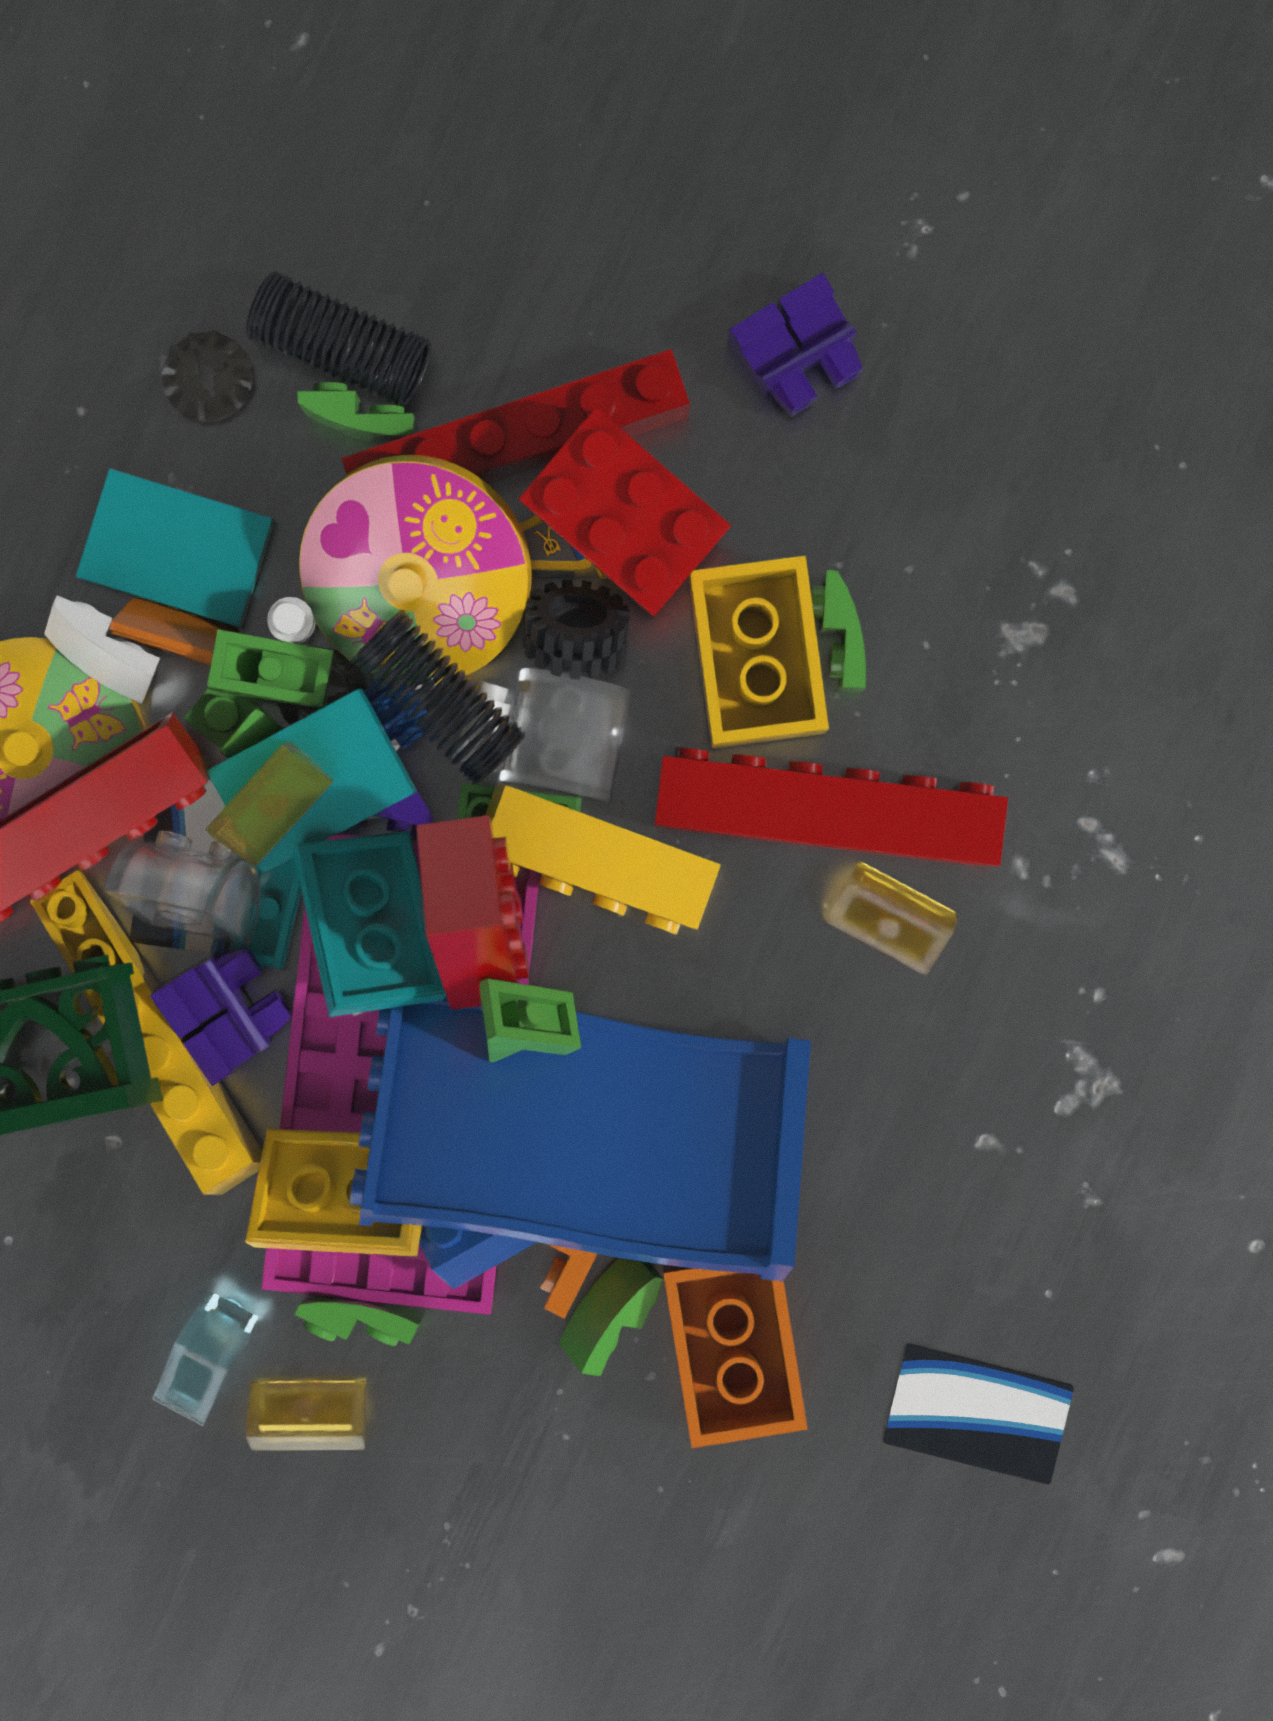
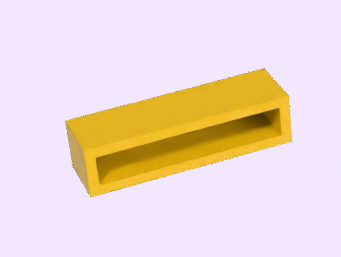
M496 784L485 816L490 815L495 838L506 836L510 864H513L516 877L520 866L542 873L538 885L571 896L575 885L594 892L595 895L591 904L624 915L627 906H633L648 912L645 920L646 924L676 935L681 924L698 930L721 864L508 785Z

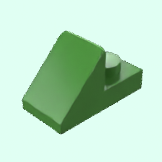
M217 629L207 687L264 703H271V700L322 709L325 707L334 651Z
M211 688L205 691L183 718L220 749V753L228 759L285 729L284 726L251 699Z
M485 979L479 982L489 1062L499 1061L521 1050L567 1055L581 1049L573 992L493 979Z

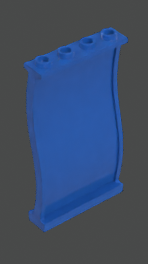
M446 996L442 1001L379 1010L376 1035L387 1036L384 1056L372 1055L367 1090L379 1092L376 1112L364 1111L359 1139V1147L370 1148L367 1169L355 1168L350 1204L361 1206L359 1225L371 1226L373 1222L474 1231L662 1265L760 1274V1279L782 1282L794 1268L811 1041L788 1038L784 1043L712 1038L646 1028L576 1012L581 1049L567 1055L521 1050L499 1061L489 1062L481 1006L451 1010Z

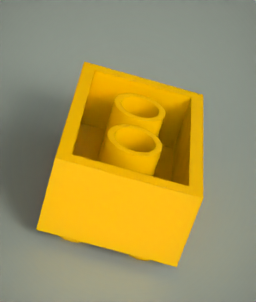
M806 555L694 570L689 575L688 581L711 749L826 733L829 730Z

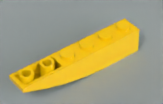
M77 870L64 878L54 890L35 901L30 900L72 974L75 973L73 962L108 955L110 965L132 962L134 974L130 975L151 1078H159L163 1098L162 1101L150 1103L202 1193L223 1195L257 1173L262 1155L260 1146L221 1081L212 1086L183 1045L188 1034L179 1039L150 997L159 983L82 871ZM93 990L85 991L84 994L91 1006H98V1017L104 1025L105 1017L100 995Z

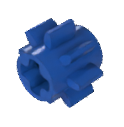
M380 677L363 691L390 741L395 739L405 749L423 735V728H415V723L428 710L425 707L413 720H408V715L421 703L420 699L405 713H400V708L415 693L412 690L398 705H393V700L408 684L405 683L390 698H385V693L391 686L388 684L383 690H378V685L384 680L383 677Z

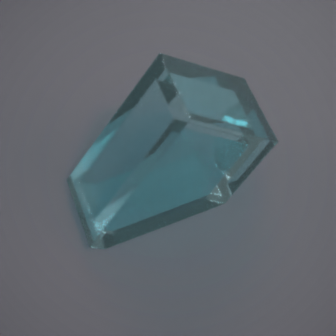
M207 1290L174 1343L153 1400L203 1426L239 1361L259 1317L246 1311L239 1302L230 1298H222Z

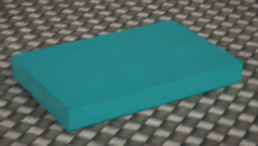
M109 468L75 577L89 583L242 629L275 520L271 517Z
M362 688L355 690L206 771L262 874L293 858V851L297 844L325 841L417 792Z
M410 831L297 844L293 853L329 1017L442 1001L446 997V993L426 936L422 882Z

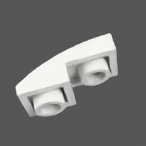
M56 596L45 629V636L71 663L85 674L118 694L142 704L160 658L145 652L144 649L134 643L119 642L107 637L112 617L98 612L89 604L78 601L72 602Z

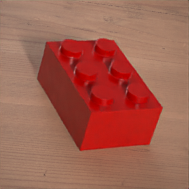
M597 407L588 415L517 499L652 616L659 612L732 526Z
M490 815L416 825L426 936L451 1010L481 1006L479 982L485 979H493L519 984V979L529 978L525 943H522L520 925L524 924L519 890L516 889L513 864H510L506 836L495 838Z

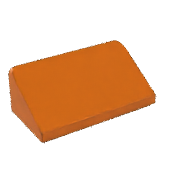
M140 598L130 600L111 621L109 627L112 634L123 640L211 666L217 629L240 633V630L236 627Z

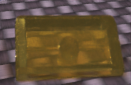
M292 741L284 743L207 826L205 831L256 867L330 787L334 780Z
M858 862L826 922L927 976L951 938L958 915L951 909L863 862Z
M365 1380L251 1381L246 1438L251 1449H365Z

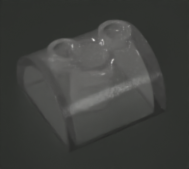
M522 668L510 723L517 722V727H521V731H525V738L502 762L499 782L611 803L632 691L619 685L583 676L580 677V680L570 679V674L562 673L558 677L551 675L549 670Z
M159 831L155 843L134 840L127 844L119 853L109 872L104 891L144 923L251 945L259 913L260 885L258 874L253 864L243 860L245 851L242 848L225 842L213 841L208 853L190 850L192 845L191 839L174 832Z

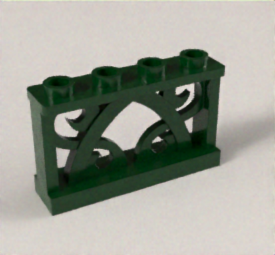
M104 955L73 962L75 973L62 976L61 967L59 966L26 973L27 985L15 987L14 978L0 980V1005L8 1004L0 1013V1077L11 1080L17 1088V1097L13 1102H10L5 1096V1089L9 1083H0V1136L126 1110L163 1100L159 1078H151L130 975L134 974L132 962L110 965L109 956ZM87 990H93L100 995L105 1017L104 1025L95 1035H92L86 1028L95 1022L98 1016V1006L91 1007L90 1011L85 1013L79 1005V998ZM63 991L59 999V1006L39 997ZM28 1019L47 1028L69 1048L60 1054L51 1066L47 1078V1101L45 1102L42 1100L36 1083L25 1071L14 1065L3 1064L13 1039ZM109 1041L115 1069L101 1047ZM78 1059L82 1065L71 1070L75 1071L80 1078L79 1087L75 1089L67 1082L66 1072L70 1065Z

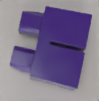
M823 272L779 298L777 306L773 302L729 329L727 343L763 397L767 398L773 395L790 417L809 407L817 400L818 396L805 377L806 373L821 365L836 389L858 377L863 370L858 353L853 345L857 332L852 324L846 321L833 298L834 291Z
M248 945L229 951L221 957L215 951L158 985L150 995L179 1039L188 1034L183 1045L212 1086L231 1074L234 1068L251 1056L269 1047L273 1034L293 1014L291 1008L277 989L254 1004L249 1001L241 989V986L263 972L260 962ZM225 1008L224 1011L199 1026L203 1021Z

